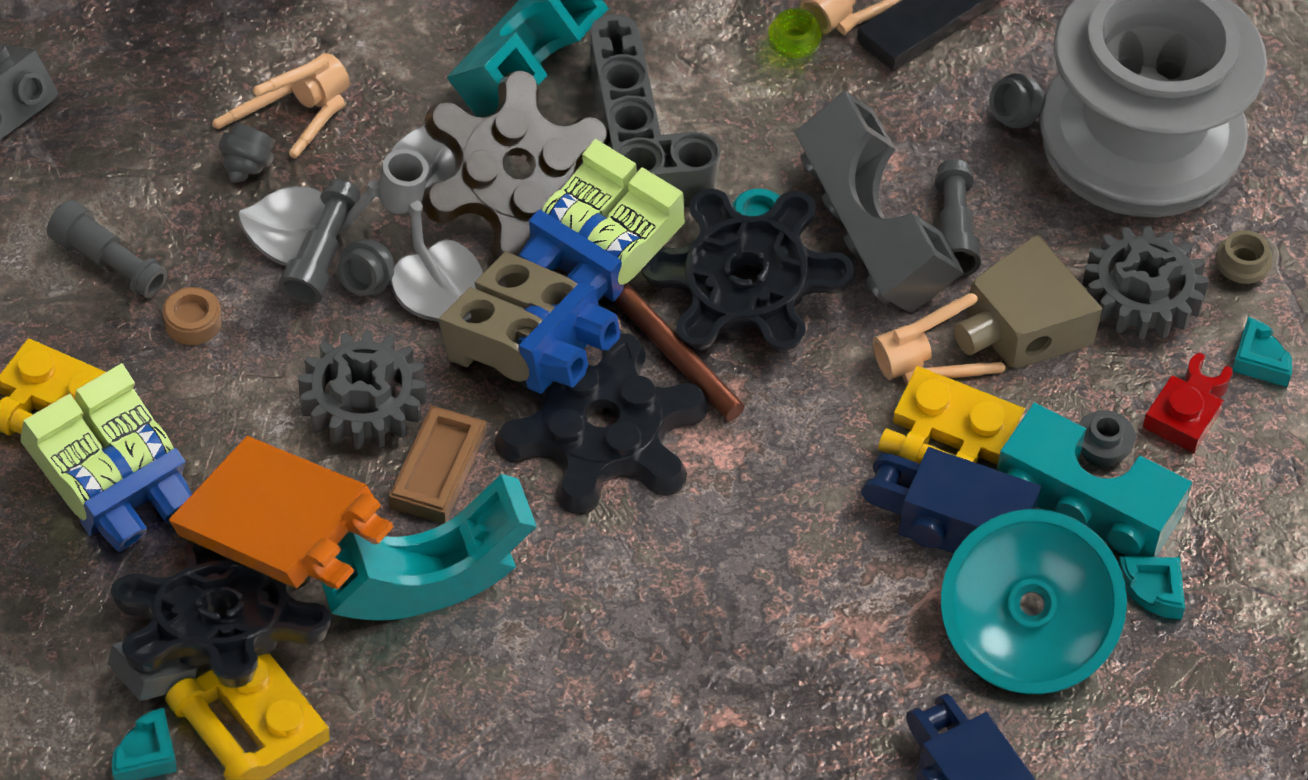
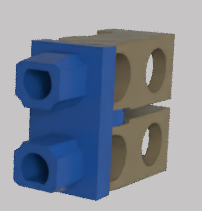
M507 251L475 281L476 289L469 287L438 318L448 361L468 367L476 360L496 368L511 380L519 382L526 380L527 388L541 394L553 381L574 387L585 376L588 367L586 350L583 349L590 345L600 350L608 351L620 339L621 334L617 314L598 305L595 286L582 281L577 284L568 277ZM504 276L507 287H502L498 284ZM468 312L471 314L473 323L463 320Z

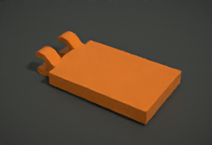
M248 435L168 519L179 536L296 589L308 576L320 580L333 589H339L354 572L350 565L335 558L341 551L337 545L348 532H352L366 541L377 545L394 527L392 522L375 514L381 507V504L375 499L367 484Z

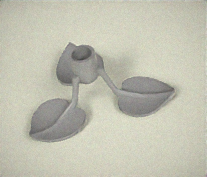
M424 125L408 133L395 144L392 151L383 161L380 180L368 182L367 191L346 214L338 234L346 232L375 197H379L385 208L392 213H409L413 247L417 254L405 256L396 263L391 282L393 294L400 305L411 314L422 319L439 322L438 318L469 287L476 289L475 281L483 274V271L473 253L454 240L439 241L428 250L424 244L421 220L423 208L421 202L424 191L432 183L449 178L455 168V159L450 149L442 143L433 140L428 135ZM304 186L287 187L272 192L256 204L240 210L239 223L255 248L274 262L286 266L289 260L296 258L307 232L315 229L325 204L321 201V192L317 189ZM470 312L464 316V321H472Z

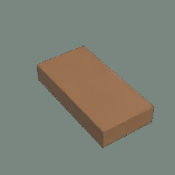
M431 405L389 494V508L441 524L446 523L486 436V421Z

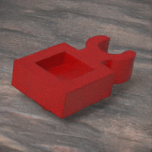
M1200 352L1191 358L1185 381L1171 375L1147 411L1142 427L1192 453L1196 452L1220 415L1224 402L1220 397L1226 393L1233 371L1231 367L1226 365L1219 376H1205L1201 370L1206 355Z

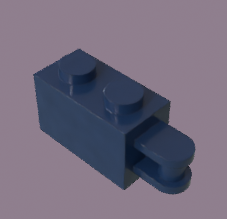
M928 447L921 464L893 454H879L873 463L875 476L865 481L861 493L870 504L902 515L899 535L910 538L923 547L938 548L954 554L963 540L988 520L1012 511L1036 509L1041 485Z
M945 693L935 699L934 706L924 711L916 707L906 713L908 727L922 748L916 780H1036L987 712L969 720L953 697ZM947 728L948 730L942 734L938 733L939 731Z

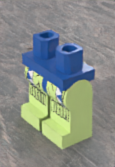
M595 139L582 154L583 164L563 188L555 192L548 199L542 210L538 209L529 219L531 238L526 242L518 256L551 271L559 267L569 274L567 277L577 284L582 281L595 286L597 300L605 296L614 302L624 290V284L631 281L685 223L684 200L682 191L643 167L637 172L635 162Z
M122 363L76 389L75 399L71 394H68L23 421L20 439L22 445L67 505L80 518V523L88 535L92 536L99 531L118 552H122L134 545L146 535L147 527L135 512L136 508L150 501L164 522L167 523L169 522L168 519L192 495L182 476L186 461L177 448H173L164 430L154 421L133 389L135 382Z

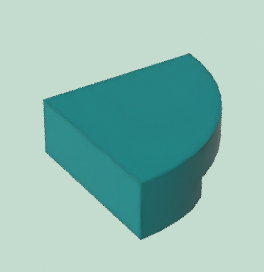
M1248 317L1232 372L1288 387L1293 369L1290 353L1272 335L1273 330L1268 325Z
M1120 556L1118 564L1122 571L1126 592L1140 606L1154 614L1182 620L1185 611L1180 557Z
M164 708L141 716L135 722V727L127 733L119 746H116L112 757L114 780H142L177 772Z

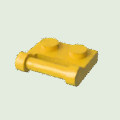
M270 653L258 655V667L251 682L239 688L225 687L219 682L211 669L196 679L191 677L179 681L168 691L165 698L166 703L175 715L180 718L186 717L224 766L223 776L226 780H266L330 740L327 724ZM219 698L256 744L259 751L245 753L208 704Z

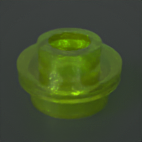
M799 8L786 9L780 12L770 24L768 30L769 45L781 56L792 59L805 58L814 54L821 45V28L816 18L806 10Z

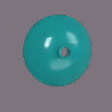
M1024 509L1012 511L994 517L980 525L963 540L948 564L942 583V619L950 643L958 656L975 674L985 681L1004 690L1016 693H1053L1067 689L1088 678L1097 671L1113 652L1123 631L1126 619L1127 594L1125 582L1119 564L1110 548L1085 524L1072 517L1050 510ZM1035 593L1042 598L1044 607L1040 614L1030 616L1022 611L1020 600L1025 594Z

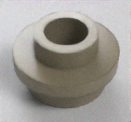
M1239 230L1230 234L1220 243L1216 252L1215 262L1219 271L1228 279L1238 283L1251 284L1263 280L1269 274L1273 263V256L1269 244L1263 236L1254 231Z

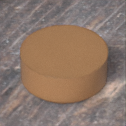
M198 287L183 288L171 294L163 305V320L167 334L176 342L186 345H198L211 340L219 332L222 325L221 308L217 297L210 291Z

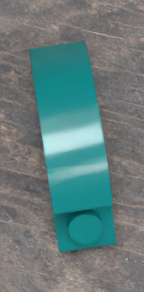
M500 474L458 515L446 523L422 533L400 537L385 536L376 545L366 541L359 535L348 532L337 544L341 551L335 558L350 565L354 572L339 589H333L321 582L331 614L361 620L409 618L465 601L504 578L516 568L511 551L537 528L519 478Z

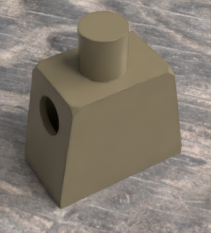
M1036 235L975 278L971 284L970 293L977 296V302L967 308L968 318L954 326L955 339L964 353L972 355L991 345L1009 367L1018 369L1094 344L1102 307L1043 239Z

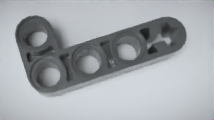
M610 14L597 19L591 27L590 75L599 121L604 124L608 133L607 146L635 162L637 172L643 167L682 191L684 207H689L690 200L699 191L708 188L718 189L720 147L715 139L702 132L661 135L637 24L629 17L619 14Z

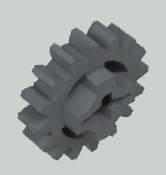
M1145 226L1142 236H1135L1129 227H1123L1119 241L1106 234L1102 238L1100 248H1091L1087 265H1085L1082 285L1087 288L1089 294L1102 307L1100 321L1111 317L1117 320L1116 332L1122 333L1128 326L1136 327L1138 338L1145 339L1148 329L1155 328L1157 333L1162 338H1165L1169 335L1172 323L1176 327L1185 330L1188 328L1190 317H1198L1201 313L1209 283V278L1202 276L1205 267L1204 259L1190 260L1193 245L1186 243L1179 247L1173 244V232H1167L1160 239L1154 237L1151 226ZM1176 291H1181V292L1175 297Z
M365 330L361 341L353 342L347 332L341 333L340 346L334 348L331 344L324 341L319 344L321 359L307 356L304 360L306 374L299 375L298 377L301 412L303 416H311L312 430L315 433L324 431L327 428L330 429V442L336 445L344 436L352 437L354 449H361L364 438L372 437L374 442L379 447L385 446V433L391 431L402 438L406 435V420L410 422L420 421V405L425 404L427 401L424 366L422 362H413V349L410 346L396 351L394 336L388 335L381 343L373 342L372 332ZM329 383L330 393L325 395L324 390ZM400 383L401 390L396 399H394L393 397L396 395L395 386Z

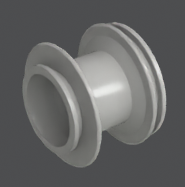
M1231 0L1072 1L1066 7L1057 23L1053 41L1055 61L1060 73L1052 80L1045 92V99L1040 112L1043 148L1051 167L1060 180L1077 195L1096 206L1114 213L1135 217L1178 215L1199 208L1215 198L1228 184L1245 155L1248 130L1244 111L1256 99L1265 80L1267 69L1266 50L1257 27L1247 14Z

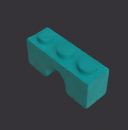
M519 0L446 78L476 117H488L498 107L497 89L504 75L513 71L528 72L539 85L548 76L540 63L558 49L579 42L591 29L594 22L602 17L609 8L603 0Z
M1034 402L1001 449L997 470L1041 485L1037 504L1038 508L1062 513L1078 520L1093 530L1103 541L1109 543L1119 553L1126 556L1157 557L1184 515L1193 482L1141 455L1138 456L1130 470L1119 477L1100 478L1089 474L1079 465L1087 428Z

